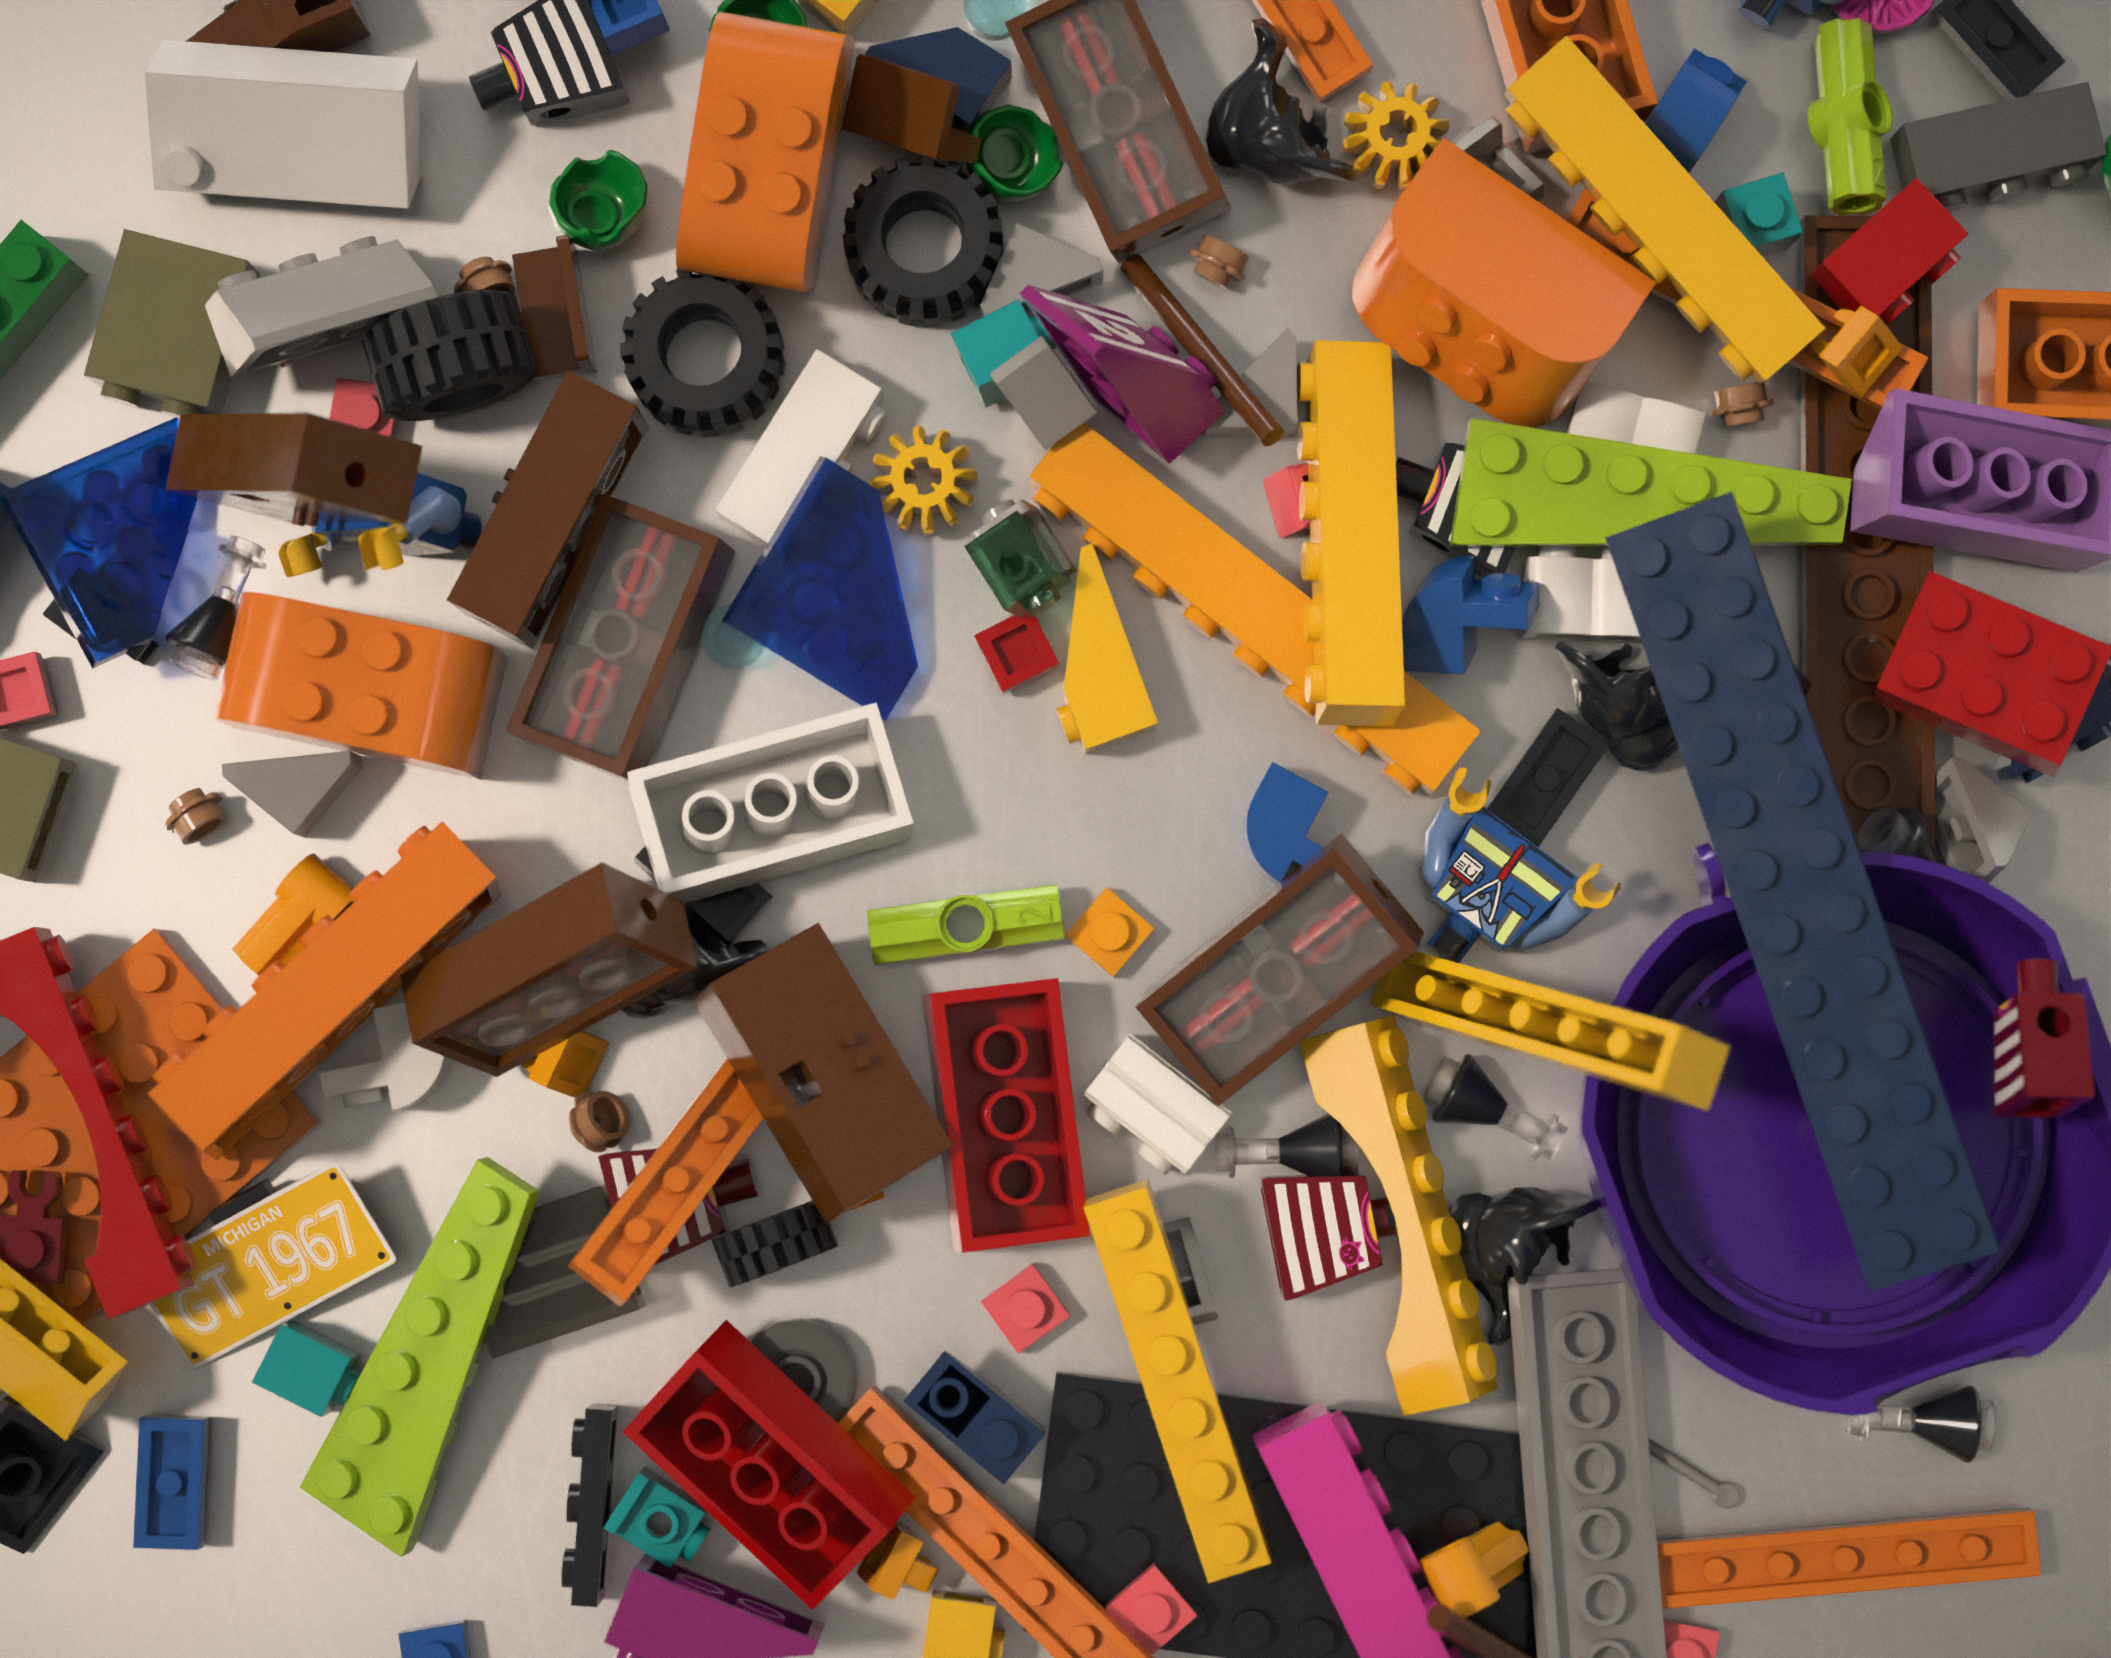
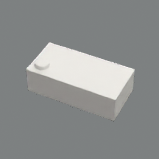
M162 40L145 70L154 190L409 208L422 175L417 59Z
M877 702L627 772L629 792L657 887L683 900V904L910 840L914 824Z

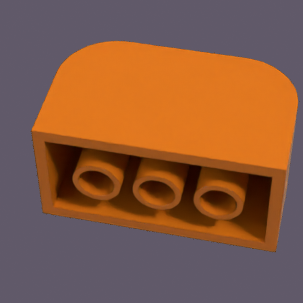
M718 12L710 32L704 58L680 208L676 242V265L678 270L803 293L815 289L856 36Z
M1443 137L1398 198L1357 268L1352 283V297L1356 311L1364 325L1379 340L1397 351L1406 362L1419 366L1451 388L1459 398L1473 403L1492 417L1512 425L1534 427L1555 421L1569 409L1657 282Z
M242 592L213 719L236 729L340 751H352L359 755L481 780L508 656L491 644L446 631L280 596Z

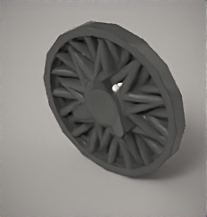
M804 1318L780 1320L757 1333L751 1343L838 1423L850 1408L857 1386L855 1360L844 1340L826 1325Z

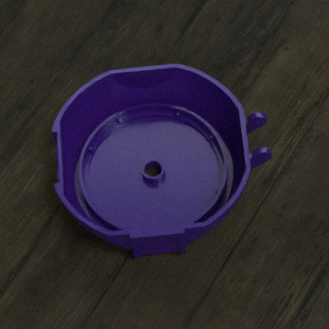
M1709 843L1693 847L1692 854L1702 906L1681 915L1653 941L1624 977L1609 1005L1681 1025L1730 1046L1709 1110L1705 1111L1585 1074L1582 1084L1579 1110V1139L1584 1167L1594 1200L1598 1203V1212L1625 1279L1638 1302L1648 1315L1684 1350L1711 1370L1739 1386L1777 1402L1812 1411L1843 1415H1867L1878 1411L1877 1406L1889 1397L1951 1372L2001 1359L2031 1357L2043 1352L2079 1317L2101 1287L2111 1268V1045L2086 977L2072 979L2056 932L2043 919L2016 899L1979 878L1946 865L1911 856L1861 852L2000 1245V1252L1870 1292L1731 896L1727 897L1725 894L1726 883L1720 863ZM2021 960H2056L2058 962L2059 993L2082 994L2085 999L2094 1098L2060 1119L1994 1117V1013L1997 1007L2018 993L2016 963Z

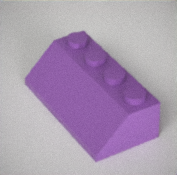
M1895 388L1888 393L1854 468L1850 532L2072 572H2079L2111 559V430Z

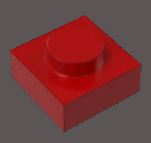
M1031 607L974 635V639L1002 694L1060 666Z

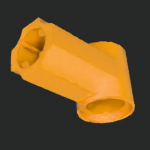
M309 854L288 873L275 892L277 899L232 950L257 975H260L277 960H281L287 965L305 948L300 943V939L316 922L326 915H330L335 921L354 903L348 897L354 888L316 854Z
M1498 1521L1480 1529L1469 1537L1455 1541L1419 1560L1418 1564L1437 1603L1444 1604L1467 1617L1497 1601L1500 1598L1497 1590L1524 1572L1523 1562L1529 1549L1520 1531L1510 1530Z

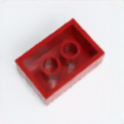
M1929 571L1876 687L1873 701L2054 778L2109 660L2111 646Z

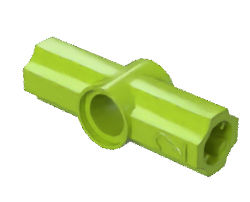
M1860 18L1852 20L1834 19L1819 25V33L1814 36L1819 99L1810 103L1807 120L1814 141L1824 151L1828 209L1840 216L1849 214L1867 215L1882 209V202L1887 199L1881 136L1891 130L1893 112L1886 92L1876 80L1872 25Z
M1057 884L980 895H959L950 899L867 910L868 930L874 965L955 954H972L984 950L1065 940ZM962 907H972L978 910L984 918V930L981 936L969 943L954 940L947 929L950 915L956 909Z

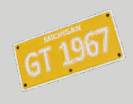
M331 1162L187 1240L196 1261V1270L190 1272L195 1285L154 1302L150 1306L187 1366L195 1370L394 1264L396 1256L338 1162Z

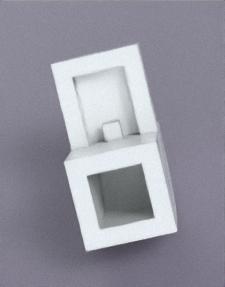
M405 1002L373 1009L382 1060L320 1072L324 1098L342 1097L344 1108L382 1101L381 1088L388 1087L392 1110H404L419 1105L431 1097L444 1083L453 1060L412 1044Z

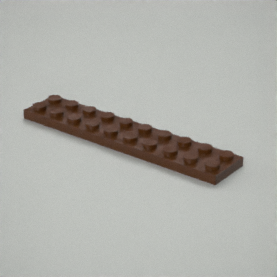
M1804 215L1800 220L1803 231L1800 235L1801 293L1836 311L1840 310L1836 303L1810 275L1827 257L1873 216ZM1923 275L1907 290L1914 301L1893 319L1887 327L1899 343L1928 357L1927 363L1911 391L1932 395V284ZM1800 369L1801 471L1852 479L1843 542L1838 545H1801L1802 674L1812 682V687L1805 693V697L1859 849L1871 826L1880 817L1898 808H1911L1922 815L1931 847L1935 849V727L1873 701L1876 687L1929 571L1934 572L1933 546L1850 532L1854 468L1881 410Z

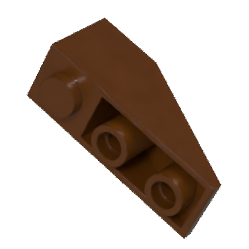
M239 0L186 40V42L333 52L367 38L371 34L357 0Z

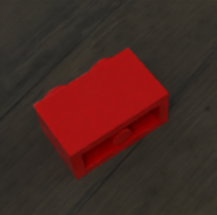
M1916 177L1827 257L1810 276L1840 309L1856 312L1860 306H1863L1879 316L1887 326L1914 301L1907 290L1924 275L1933 284L1961 259L1953 248L1969 233Z

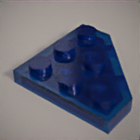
M178 417L4 491L1 501L92 669L150 643L155 635L162 614L163 604L171 580L174 577L189 531L188 527L198 500L194 497L165 490L179 425Z
M820 456L723 617L722 622L860 707L877 702L881 718L886 721L918 668V662L880 492L827 457Z

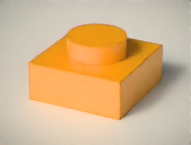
M1106 887L1065 934V937L1111 977H1114L1155 928Z

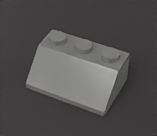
M370 236L339 247L340 256L319 262L315 253L291 258L279 264L280 273L259 279L255 270L228 276L218 282L220 290L215 291L206 302L205 308L230 377L232 378L362 340V336L385 317L411 305L438 297L436 289L398 239L377 245L375 237Z

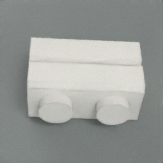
M1131 1033L1125 1038L1083 1093L1085 1097L1093 1102L1085 1113L1115 1136L1123 1126L1143 1141L1136 1153L1165 1175L1168 1174L1173 1166L1185 1174L1232 1114L1222 1104L1217 1106L1207 1092Z

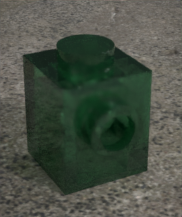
M1018 510L964 546L1002 608L1018 617L1027 613L1028 617H1035L1047 611L1061 599L1058 591L1072 582L1033 519Z

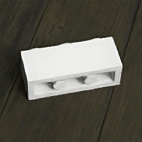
M816 349L715 509L720 520L785 559L792 546L801 551L818 526L820 518L815 516L813 512L825 493H828L835 497L848 479L854 465L848 462L847 458L859 439L868 444L886 417L887 411L880 407L884 401L882 388Z

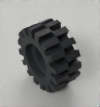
M813 1201L803 1203L711 1239L729 1288L776 1272L838 1247L830 1223L826 1224Z

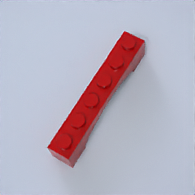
M33 926L0 940V1018L6 1017L17 1025L47 1055L68 1086L84 1119L97 1163L101 1201L100 1230L96 1253L84 1258V1262L107 1319L126 1315L194 1286L195 1284L190 1272L196 1270V1261L186 1238L182 1234L174 1235L166 1215V1211L172 1209V1203L163 1180L158 1174L150 1176L141 1153L148 1148L144 1131L135 1115L130 1114L126 1116L117 1094L118 1091L123 1090L120 1072L109 1054L102 1056L92 1033L99 1030L96 1013L84 994L79 996L76 994L68 972L75 969L72 954L61 935L53 937L50 929Z

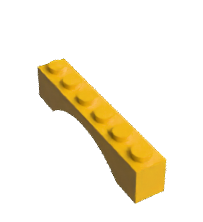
M1394 1014L1303 1039L1299 1043L1316 1103L1334 1117L1362 1148L1383 1184L1395 1217L1402 1253V1293L1397 1322L1386 1351V1357L1403 1416L1469 1403L1498 1389L1495 1378L1497 1372L1496 1358L1492 1348L1485 1342L1478 1317V1294L1473 1283L1468 1280L1464 1263L1459 1254L1462 1246L1460 1229L1449 1213L1443 1191V1168L1439 1159L1432 1152L1425 1127L1427 1120L1426 1107L1421 1096L1415 1091L1408 1066V1043L1404 1034L1398 1029Z
M1149 1179L1087 1198L1083 1208L1208 1583L1271 1564V1546L1206 1364Z

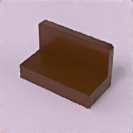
M860 54L857 56L841 129L936 160L972 163L977 162L982 139L981 137L951 128L959 93L958 83L870 55Z
M569 234L556 236L557 247L512 254L521 314L539 370L538 375L533 378L535 382L563 378L567 370L576 375L597 372L578 252Z

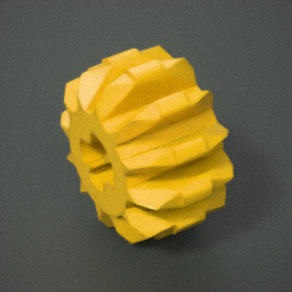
M1390 81L1383 82L1380 87V101L1372 94L1362 92L1357 100L1362 113L1348 112L1346 114L1343 125L1355 134L1343 140L1342 150L1344 153L1349 154L1363 153L1355 161L1353 167L1358 169V176L1366 173L1371 167L1376 169L1377 172L1373 186L1377 189H1382L1385 186L1389 174H1395L1397 186L1401 191H1404L1412 180L1411 171L1415 174L1419 171L1440 142L1437 138L1447 134L1450 128L1447 119L1430 118L1439 105L1436 97L1427 98L1420 105L1414 102L1418 93V86L1415 83L1407 85L1403 97H1396L1395 88ZM1389 125L1399 126V135L1404 131L1408 133L1403 147L1391 146L1393 141L1391 137L1386 142L1382 139Z
M915 426L913 428L915 445L907 447L902 437L898 434H894L889 438L892 450L897 455L896 459L879 453L874 456V465L879 470L890 475L877 476L871 479L869 484L872 492L879 494L891 493L878 505V511L882 516L890 515L902 507L903 509L898 517V529L907 532L912 526L915 515L921 516L923 533L928 536L933 535L935 530L933 515L940 513L944 522L950 527L958 524V517L950 503L953 502L961 507L971 508L974 503V497L968 491L957 486L971 485L978 481L976 469L957 468L970 455L969 449L965 445L958 446L947 454L945 453L950 440V433L941 429L936 434L933 444L928 445L926 444L924 427ZM921 467H929L932 477L941 478L939 485L934 482L931 483L932 493L925 495L918 493L916 484H906L908 476L916 479L915 469Z

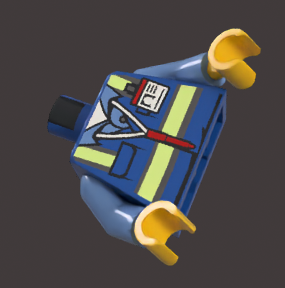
M417 473L407 523L318 521L317 527L311 526L312 533L282 543L279 547L278 555L286 577L290 578L322 568L316 550L317 547L322 546L324 549L331 551L344 541H349L359 545L365 570H370L377 566L381 570H389L404 563L402 554L418 556L454 553L457 548L467 551L473 549L481 534V518L477 514L465 511L467 495L464 488Z
M1460 768L1455 773L1449 790V798L1445 799L1425 833L1422 877L1431 888L1426 899L1447 915L1426 943L1442 958L1460 963L1477 939H1480L1496 952L1504 951L1507 947L1524 952L1559 939L1587 917L1593 909L1607 906L1621 889L1620 882L1616 883L1610 891L1606 892L1599 891L1593 886L1591 878L1603 867L1601 863L1590 865L1577 881L1578 877L1484 807L1492 785L1489 779L1485 782L1482 791L1469 793L1461 786L1468 768Z

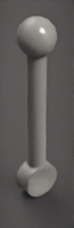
M1649 1438V1449L1652 1456L1712 1493L1713 1501L1718 1506L1732 1508L1738 1503L1740 1492L1734 1484L1729 1482L1718 1483Z

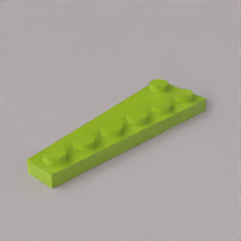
M1471 418L1468 421L1449 546L1476 548L1568 545V547H1593L1595 545H1607L1605 537L1729 492L1734 493L1752 546L1838 545L1843 542L1852 479Z
M489 1157L477 1159L299 1487L400 1557L412 1552L417 1543L439 1480L436 1477L446 1445L452 1443L460 1421L456 1416L467 1386L473 1384L480 1364L476 1359L488 1326L494 1324L504 1295L503 1287L505 1280L511 1275L540 1193L538 1189Z

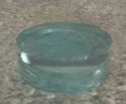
M964 0L963 7L966 23L977 36L990 41L1007 39L1011 36L1004 22L1025 13L1026 0Z
M727 604L715 609L706 618L702 628L701 638L706 653L716 664L727 669H742L752 665L762 655L766 646V630L761 619L753 610L743 605Z

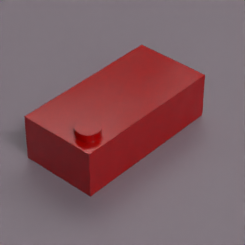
M1058 978L937 992L922 996L937 1119L953 1144V1147L942 1153L953 1250L965 1253L1090 1236L1089 1223L1083 1208L1086 1197Z
M727 1319L691 1355L622 1431L812 1611L886 1536L916 1498L913 1493Z

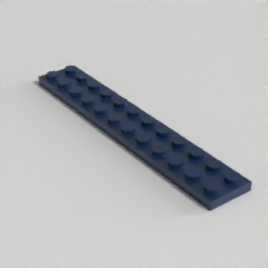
M1734 493L1723 494L1605 537L1870 1292L2000 1252V1245Z

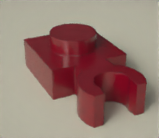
M13 1170L8 1179V1193L12 1201L17 1205V1214L0 1215V1259L28 1282L64 1283L69 1218L50 1217L51 1205L59 1199L63 1190L62 1175L60 1172H46L44 1191L39 1196H33L26 1188L27 1170Z

